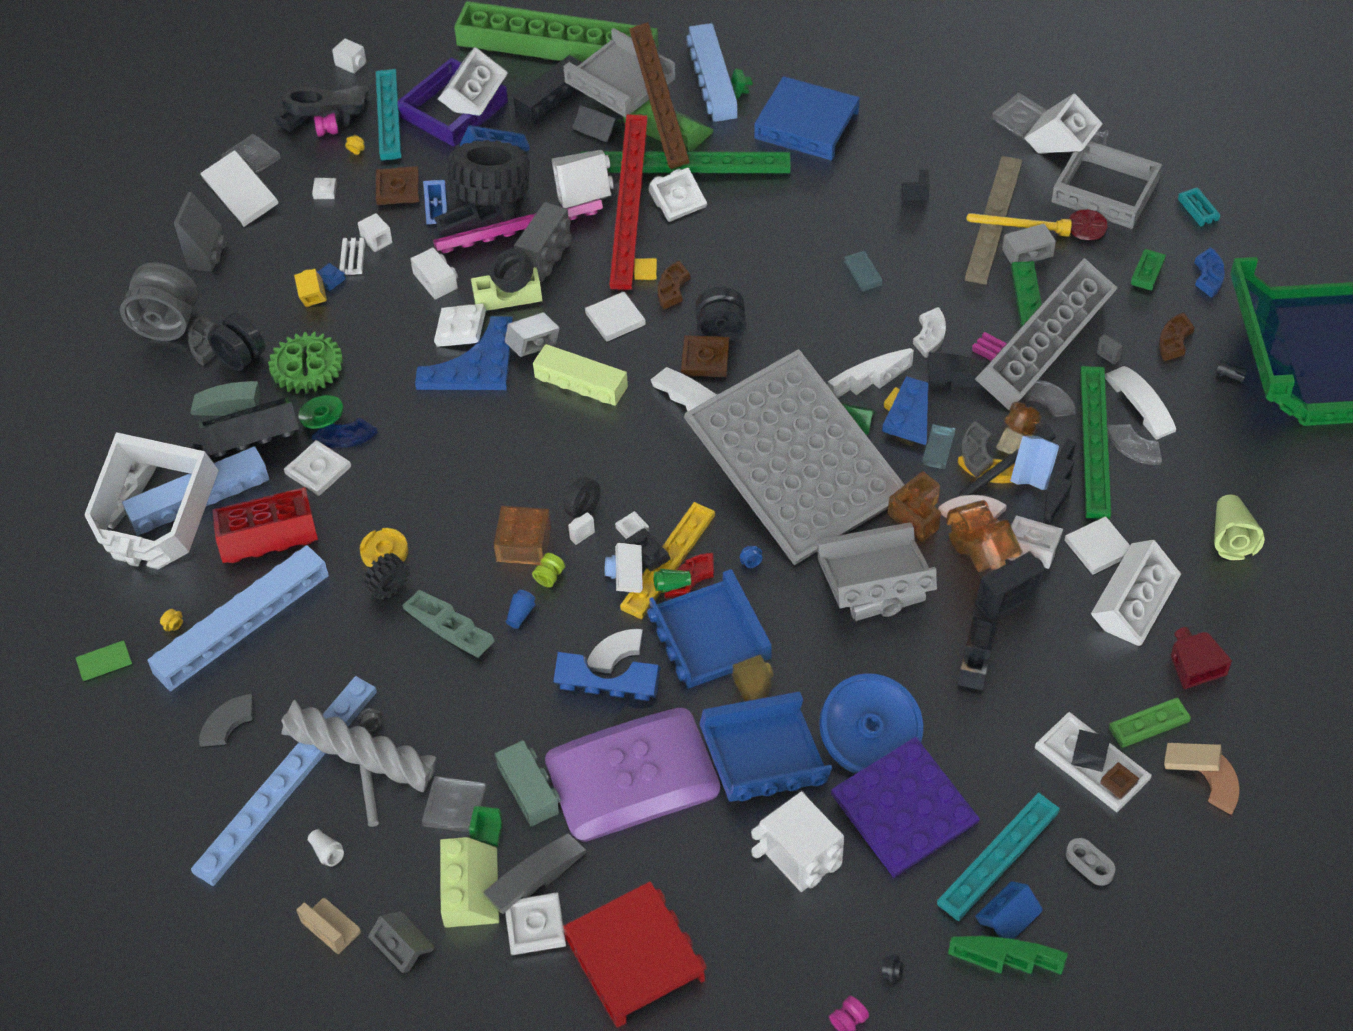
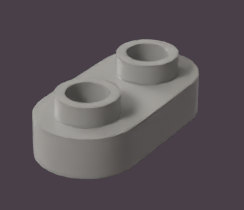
M1076 838L1069 842L1066 857L1077 870L1097 885H1106L1112 881L1115 865L1105 854L1086 839ZM1081 853L1084 857H1077L1075 854ZM1096 871H1102L1104 875H1099Z

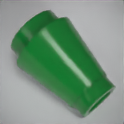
M660 569L654 572L653 580L656 591L665 593L691 585L689 571Z

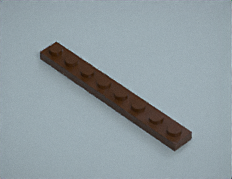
M649 22L629 28L668 166L670 169L688 164L690 160Z

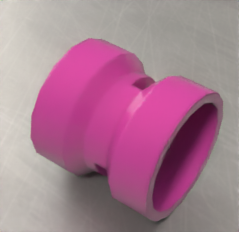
M335 113L328 114L325 118L320 115L314 116L318 137L324 136L326 132L331 134L338 133Z
M848 996L842 1003L843 1007L840 1010H834L829 1019L838 1031H855L856 1025L863 1023L869 1017V1013L859 1000Z

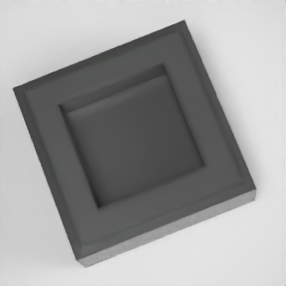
M1104 334L1099 339L1097 354L1116 365L1120 361L1123 345Z

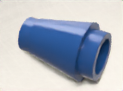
M518 590L516 594H513L506 623L513 628H519L535 607L534 601L536 598L524 590Z

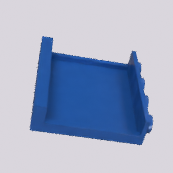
M783 76L755 122V139L832 160L835 156V145L853 114L858 115L860 97Z
M732 569L723 572L722 582L660 604H656L653 597L649 598L650 608L647 609L651 623H656L659 640L661 642L665 641L667 656L670 661H675L676 674L680 681L684 680L688 689L771 659L772 645Z
M800 692L703 709L700 727L729 802L736 800L746 801L751 797L761 795L771 796L776 792L795 791L801 787L811 785L820 786L828 781L832 766H824L800 710L803 702Z

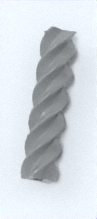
M295 700L289 711L282 718L283 728L281 735H290L296 741L307 745H314L322 752L337 754L346 762L361 764L371 772L385 773L393 781L409 783L417 791L424 792L429 780L435 773L434 766L437 757L433 755L419 757L414 748L406 745L395 747L392 740L386 736L372 738L365 728L360 726L348 728L346 723L339 717L325 719L317 708L309 707L301 710Z

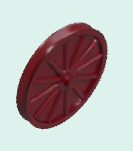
M1090 209L1078 210L1069 217L1071 220L1070 232L1079 239L1095 240L1106 233L1107 220L1097 211Z

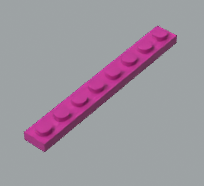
M600 199L566 208L568 209V218L574 220L578 218L577 215L596 214L598 209L603 208ZM536 213L434 239V247L437 251L441 250V253L453 251L456 246L462 245L463 248L473 246L475 241H493L495 236L502 234L504 237L516 234L517 230H525Z

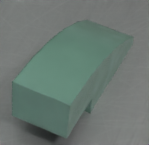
M258 381L228 383L199 392L194 395L190 413L191 415L223 416L238 410L257 406L261 395Z

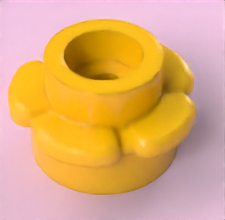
M356 135L347 137L345 146L350 152L360 154L361 151L365 150L364 141Z
M173 608L167 610L160 619L163 629L169 632L171 630H178L183 624L182 612L176 611Z

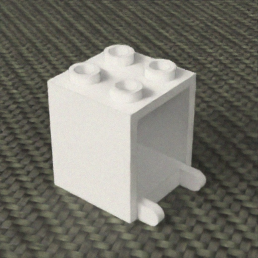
M802 791L761 820L760 824L752 830V838L755 840L760 839V843L752 848V856L759 858L766 854L800 892H803L808 887H815L825 874L835 872L842 864L844 835Z

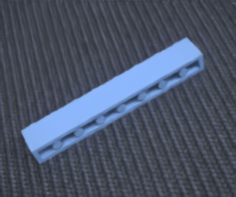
M307 545L301 550L296 551L290 558L275 566L272 571L257 579L247 589L236 594L233 599L222 607H218L208 617L197 622L190 630L176 637L172 643L154 653L147 660L152 673L171 692L327 578L329 575L325 562Z

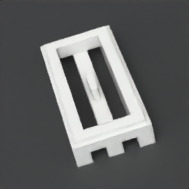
M343 238L339 270L344 275L362 274L365 251L364 238H360V241H356V238H351V241ZM348 247H350L349 266L346 269ZM359 247L357 269H353L355 248Z

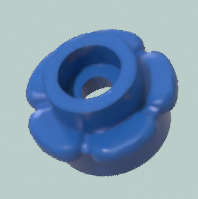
M747 546L740 554V562L745 564L747 568H754L763 560L762 550L756 546Z

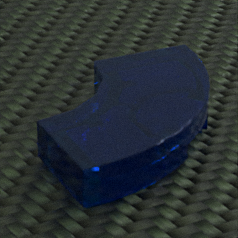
M358 418L349 424H331L320 428L312 436L313 442L317 440L329 448H347L368 441L378 431L373 425Z

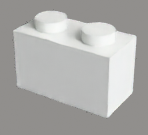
M434 248L411 258L413 274L434 299L457 289L456 279L458 275L454 267H449L445 257L442 254H438Z

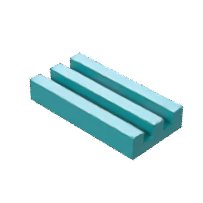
M1198 187L1179 193L1178 200L1200 227L1204 226L1205 222L1210 224L1213 219L1215 221L1220 219L1219 212Z

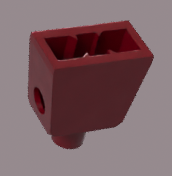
M1182 627L1175 632L1174 635L1178 641L1173 645L1171 658L1183 689L1228 675L1232 660L1209 633L1202 632L1192 635L1188 627Z

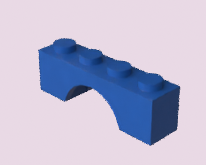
M558 652L553 682L560 685L561 690L575 691V687L585 688L584 692L599 695L601 690L609 691V696L624 698L625 694L635 695L634 699L650 701V697L657 698L661 667L655 664L632 662L629 669L621 676L605 679L593 674L585 656Z

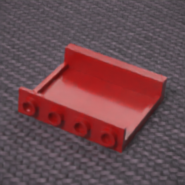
M651 882L563 926L567 943L616 1028L627 1023L626 1015L698 977L701 983L705 981L704 970L707 967L700 954L695 955L691 948L693 944L687 932H681L678 927L679 920L673 910L668 911L662 891L659 888L655 890Z

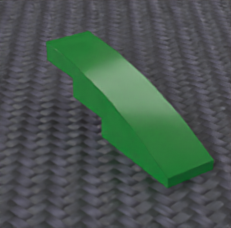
M986 936L952 937L948 952L952 956L1000 974L1005 964L1032 974L1034 965L1062 975L1068 955L1066 952L1036 943Z

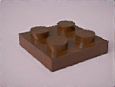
M418 166L376 169L377 205L419 202Z
M684 335L681 373L685 376L727 377L729 337Z

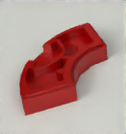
M713 553L700 554L687 559L677 570L690 572L691 585L665 592V598H676L691 593L693 587L700 581L714 578Z

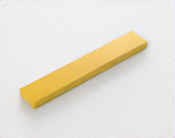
M693 502L662 546L668 552L671 560L652 572L646 568L642 574L643 590L640 593L629 592L620 605L622 611L641 620L644 618L647 609L650 608L649 598L653 597L656 601L661 591L655 590L654 572L660 569L677 570L715 517L714 510Z

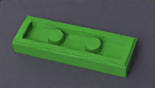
M1176 697L1109 724V729L1120 747L1124 748L1190 722L1191 716L1179 698Z

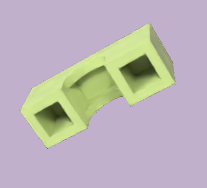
M536 267L527 285L513 293L502 291L491 280L490 275L471 278L475 304H484L486 311L542 301L540 281Z

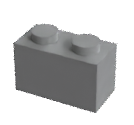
M1041 224L1005 234L1002 250L1011 265L1012 262H1036L1053 257L1056 241L1046 225Z
M543 312L509 323L505 343L522 357L542 350L545 344L555 346L560 327Z

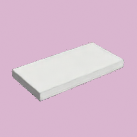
M235 150L200 173L202 178L243 227L279 204L275 196Z
M1068 712L1036 743L1035 749L1110 808L1118 812L1150 780L1151 774L1111 743H1109L1102 772L1071 765L1079 729L1093 733L1096 732ZM1117 762L1121 763L1139 778L1138 784L1121 800L1100 784L1101 778Z

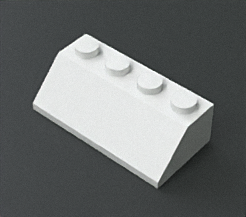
M1155 540L1132 543L1091 615L1104 631L1140 646L1148 635L1181 573Z

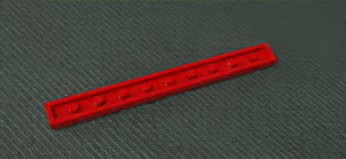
M626 114L610 289L632 290L648 121L647 115Z

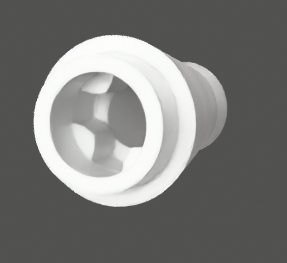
M319 829L309 834L308 841L322 864L334 866L342 860L344 851L339 842L325 835Z

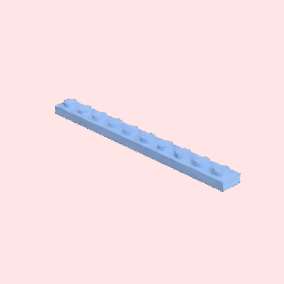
M355 676L322 715L325 719L339 717L348 727L377 693L376 687ZM299 742L191 868L192 873L214 886L325 755V752L320 751L314 745Z

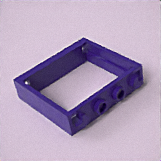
M451 57L398 100L397 105L400 118L455 147L462 141L469 125L479 127L508 102L506 86L500 84L481 115L464 113L449 126L418 110L421 105L450 82L462 64Z

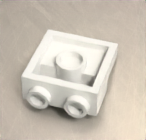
M689 168L674 170L670 175L656 177L650 182L648 190L657 208L661 207L668 222L705 208L707 205Z
M1016 516L1005 538L1002 555L1013 561L1031 551L1035 558H1039L1042 561L1044 568L1049 569L1063 529Z

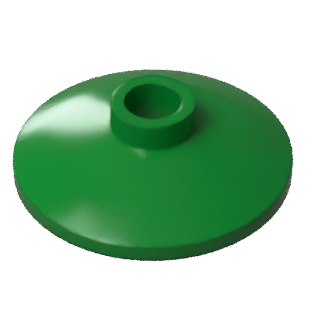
M319 396L309 400L301 407L298 418L300 423L307 428H323L340 418L344 406L342 401L335 396Z

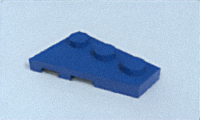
M906 376L884 421L882 432L926 445L927 382Z

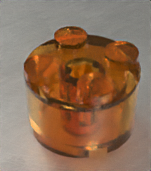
M985 500L969 503L948 511L946 523L947 525L951 524L952 532L948 534L952 545L958 553L969 555L995 546L997 533L1001 531V525L999 520L993 517Z
M1008 520L992 523L993 527L987 529L983 527L964 539L965 547L978 572H982L990 567L992 570L998 569L1006 564L1004 560L1007 558L1012 559L1023 553Z

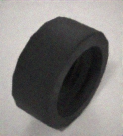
M509 249L502 252L493 261L490 268V278L505 293H513L525 287L531 280L534 265L521 250ZM520 263L516 272L504 279L507 270L514 264Z

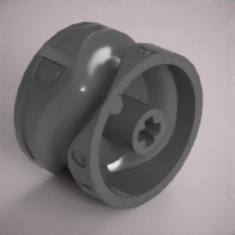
M164 263L143 264L135 270L132 276L129 291L126 292L120 306L121 317L128 327L146 338L162 341L175 340L181 337L187 328L193 307L198 299V288L189 275L174 266Z

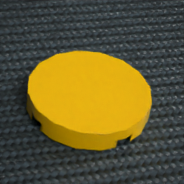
M382 528L381 531L377 532L374 530L367 534L360 544L361 559L367 567H372L371 563L373 561L377 562L379 556L384 558L386 553L389 555L390 553L396 554L403 562L408 555L406 538L396 529Z

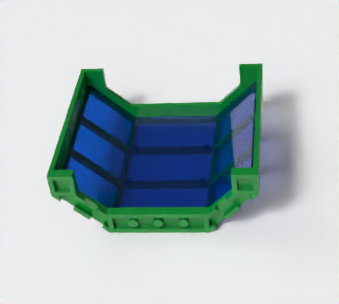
M1257 257L1234 258L1230 275L1266 399L1270 402H1276L1281 410L1289 416H1295L1303 426L1353 423V282L1270 287L1254 274L1258 262Z

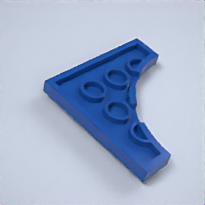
M490 316L487 330L479 340V343L461 356L441 364L417 367L416 390H506L511 347L505 343V336L508 324L513 322V316Z

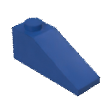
M470 125L460 143V146H462V144L472 143V141L489 140L494 142L501 141V143L507 142L512 144V146L520 147L524 151H528L530 148L524 134Z

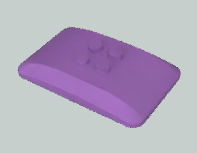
M675 708L592 733L549 750L545 757L546 767L553 787L559 794L561 800L559 803L572 837L580 842H587L712 800L718 796L721 787L693 715L685 708Z

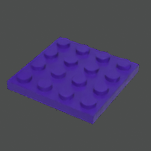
M917 737L912 738L831 789L830 793L893 878L976 825L980 820Z

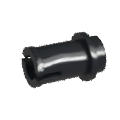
M1226 359V361H1220L1216 373L1220 374V377L1224 375L1242 383L1244 376L1236 374V372L1246 375L1248 369L1231 364Z

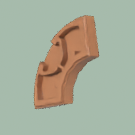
M1221 754L1219 771H1198L1206 777L1210 784L1211 794L1208 802L1232 815L1239 798V782L1232 765Z

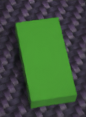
M124 640L75 657L83 681L132 664Z

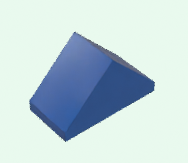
M445 180L423 181L426 224H436L434 217L448 212Z

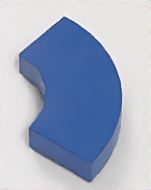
M1210 247L1195 257L1194 263L1201 272V276L1196 280L1195 285L1212 298L1220 290L1225 275L1224 263L1221 257Z

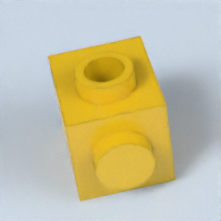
M316 269L304 270L294 275L299 298L305 307L327 301L322 278Z

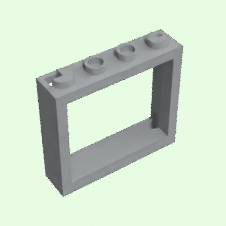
M1089 141L1082 151H1074L1054 185L1051 202L1077 211L1083 209L1097 211L1107 221L1133 229L1159 181L1162 164ZM1083 160L1148 181L1135 206L1070 186L1069 183Z

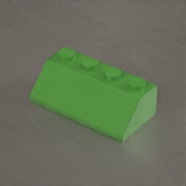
M648 100L630 115H647L646 134L661 141L650 100ZM675 110L687 152H693L713 133V129ZM623 116V122L626 123V117Z

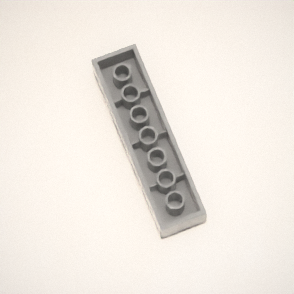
M1084 258L981 371L975 380L1010 410L1116 291L1117 287Z

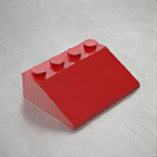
M306 487L212 509L215 538L222 563H236L242 560V558L250 556L260 557L266 554V552L274 550L284 551L290 546L308 545L318 540Z

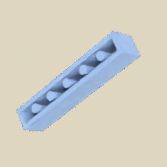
M713 24L690 26L689 35H686V43L688 48L691 47V60H695V74L699 73L698 84L699 87H703V100H707V114H711L713 122L736 119L737 101Z
M255 446L214 463L219 471L206 506L215 504L269 480L266 466ZM189 473L122 501L127 517L137 536L176 519L192 474Z

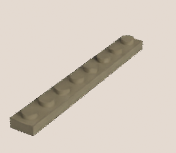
M1001 157L984 215L1007 217L1022 166L1021 159ZM981 223L965 281L987 285L1004 226Z

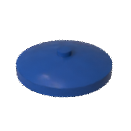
M859 674L839 683L826 698L820 713V733L823 743L832 758L848 771L857 774L914 737H917L921 743L923 719L914 697L900 683L883 675Z

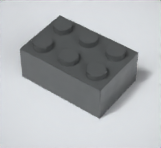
M547 202L543 203L514 245L515 249L524 252L532 261L534 268H537L540 283L543 282L546 276L550 275L553 265L556 261L560 260L562 252L570 245L572 240L568 209Z

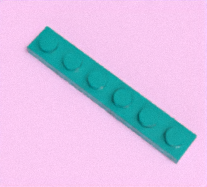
M396 69L376 71L380 159H399L402 157Z
M1038 793L938 899L937 905L957 921H960L1059 814L1060 808Z

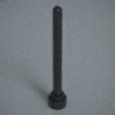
M1045 423L1037 428L1034 436H1039L1051 442L1056 439L1052 429ZM1019 448L961 490L959 497L972 495L1016 462Z

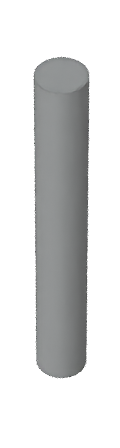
M359 764L368 825L370 827L377 826L379 821L371 771Z

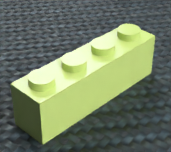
M545 344L533 362L535 378L614 406L617 405L628 387L627 372Z

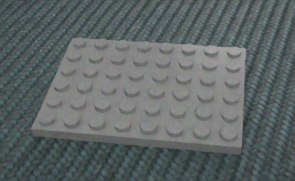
M799 349L691 409L684 415L690 427L794 565L817 552V540L845 535L905 499L910 494L904 483Z

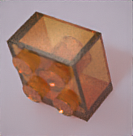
M501 506L494 540L496 562L541 565V559L547 552L551 530L549 509Z

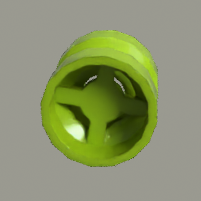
M546 553L541 559V565L535 568L532 576L542 586L552 587L557 580L556 576L560 575L564 570L565 564L558 556Z

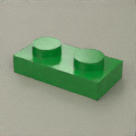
M1144 249L1131 279V285L1152 291L1166 255Z

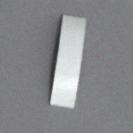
M1125 366L1105 374V379L1116 392L1122 391L1144 417L1143 425L1156 440L1176 432L1175 424L1165 405L1152 387L1139 374Z

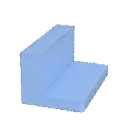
M1023 436L1010 481L1015 484H1030L1041 490H1046L1059 445L1039 436Z

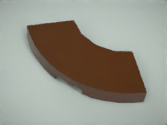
M680 260L670 265L661 275L657 290L658 300L663 310L683 301L680 289L685 282L691 279L690 273Z
M1184 312L1171 318L1161 332L1159 350L1164 361L1185 355L1186 349L1183 341L1187 336L1194 333L1195 327Z

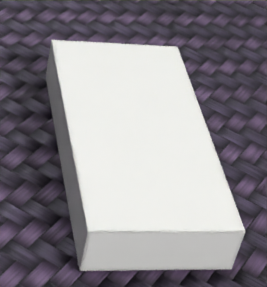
M617 543L615 546L616 591L640 593L643 590L641 545Z

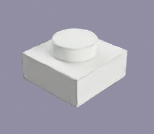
M315 178L312 192L313 198L335 199L336 178Z
M588 512L581 517L575 518L569 524L570 540L575 545L595 533L594 519Z

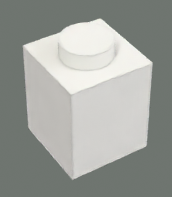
M344 39L332 50L335 65L349 72L355 73L366 63L364 47L350 40Z
M376 213L358 222L361 238L365 239V243L374 252L393 243L390 227Z

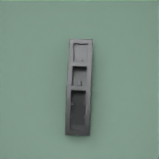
M567 833L527 857L483 893L504 914L519 899L530 897L542 885L545 887L549 886L582 857L586 850Z

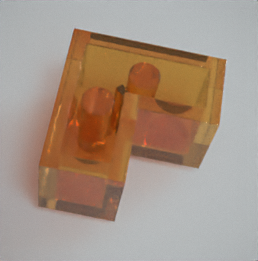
M922 471L889 497L888 515L899 524L911 522L914 527V536L921 542H924L939 530L941 511L934 507V505L939 500L940 484Z

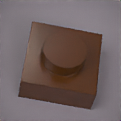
M1117 762L1101 778L1100 784L1121 800L1138 784L1139 778L1121 763Z

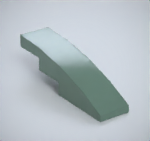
M418 590L402 605L404 610L425 626L476 657H479L495 642L492 634L475 627L472 619L455 612L451 604L421 590Z

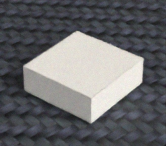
M635 511L615 523L616 529L626 539L643 528L649 532V526Z

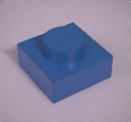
M330 263L318 271L324 288L328 291L345 280L344 273Z

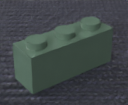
M520 741L495 753L497 767L530 827L559 814L558 803L561 802L559 794L555 788L550 789L547 783L549 782L548 775L543 767L539 769L536 762H538V759L532 747L528 749L524 741Z

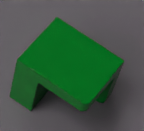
M474 806L469 826L471 839L498 848L503 828L501 810L498 808Z

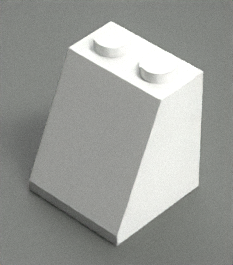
M1074 93L1045 111L1025 136V140L1038 153L1082 151L1100 128L1102 122Z
M602 150L552 158L558 200L563 208H569L611 195L610 189H613L612 177L608 176L607 168H610L608 155H605Z

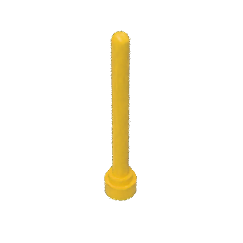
M972 213L966 217L968 222L1021 228L1045 224L1049 231H1055L1059 236L1069 237L1071 231L1070 219L1048 222Z

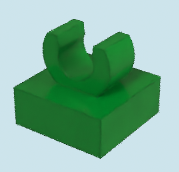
M734 69L730 81L735 97L739 99L742 93L748 94L750 92L748 86L745 85H753L751 77H744L743 70Z

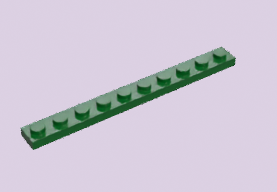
M580 151V153H586V152H592V151ZM603 151L605 155H608L610 168H607V173H621L623 152ZM645 152L643 173H672L674 170L689 168L691 173H790L791 169L790 152H687L690 163L670 169L668 166L665 152Z

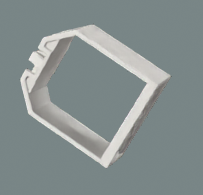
M116 432L86 509L85 517L97 541L103 544L105 550L110 552L115 560L127 561L129 565L138 567L142 559L147 561V567L160 569L189 553L219 470L205 451ZM133 461L192 474L171 532L155 541L107 530Z

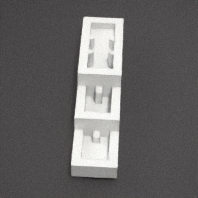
M909 348L867 360L829 380L828 387L837 399L849 390L857 395L872 384L880 389L912 366L914 351Z
M668 367L651 379L653 387L668 392L670 399L686 405L687 411L716 396L715 393L700 383Z
M132 462L110 519L109 528L114 529L126 515L122 501L141 494L157 466Z

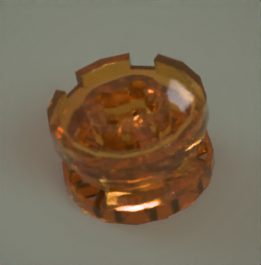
M1013 402L1010 407V414L1005 417L1004 422L1017 432L1032 435L1035 432L1036 424L1040 422L1042 416H1039L1040 412L1033 407L1029 409L1025 407L1024 403Z

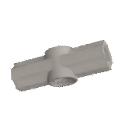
M922 592L849 606L850 612L856 621L878 614L889 617L897 614L902 607L925 601L926 594Z

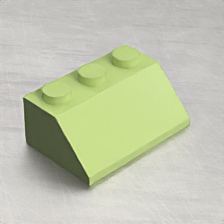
M468 837L440 839L441 915L445 928L499 923V910L483 893L498 880L497 848Z

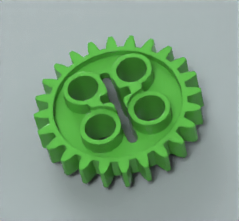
M304 332L303 337H299L296 333L295 339L286 337L287 343L279 342L280 348H273L274 354H270L271 361L268 363L271 376L274 378L275 383H279L280 388L286 386L288 392L295 388L297 394L301 389H304L307 394L310 388L317 392V386L326 388L325 382L333 383L332 377H339L338 371L342 370L341 364L343 359L341 349L338 348L337 342H332L331 337L325 339L323 333L319 337L316 336V332H313L311 336ZM305 349H306L307 356H308V357L306 358L307 368H308V375H307V376H305V369H304L305 366H306L305 357H304V350H305Z

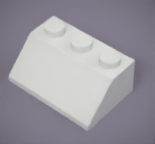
M475 47L464 59L438 100L454 112L481 115L508 72Z

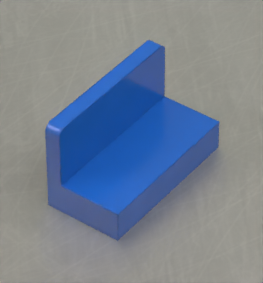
M1011 881L975 917L980 925L994 928L999 938L1015 939L1042 912V907L1027 884Z

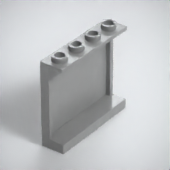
M614 28L612 29V40L578 66L568 62L564 66L566 83L626 117V114L630 115L649 100L632 38ZM658 53L668 85L675 79V62Z
M911 522L817 540L818 561L839 608L937 590L936 568L928 567L914 540V527Z

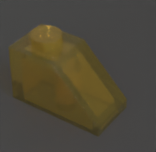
M761 654L733 664V680L744 701L767 698L771 689L773 670L768 662H764Z

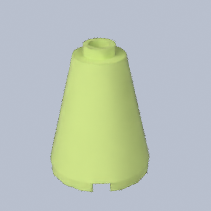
M1225 495L1221 497L1216 507L1214 546L1219 555L1229 560L1245 559L1244 556L1252 553V556L1257 554L1265 541L1263 530L1238 496Z

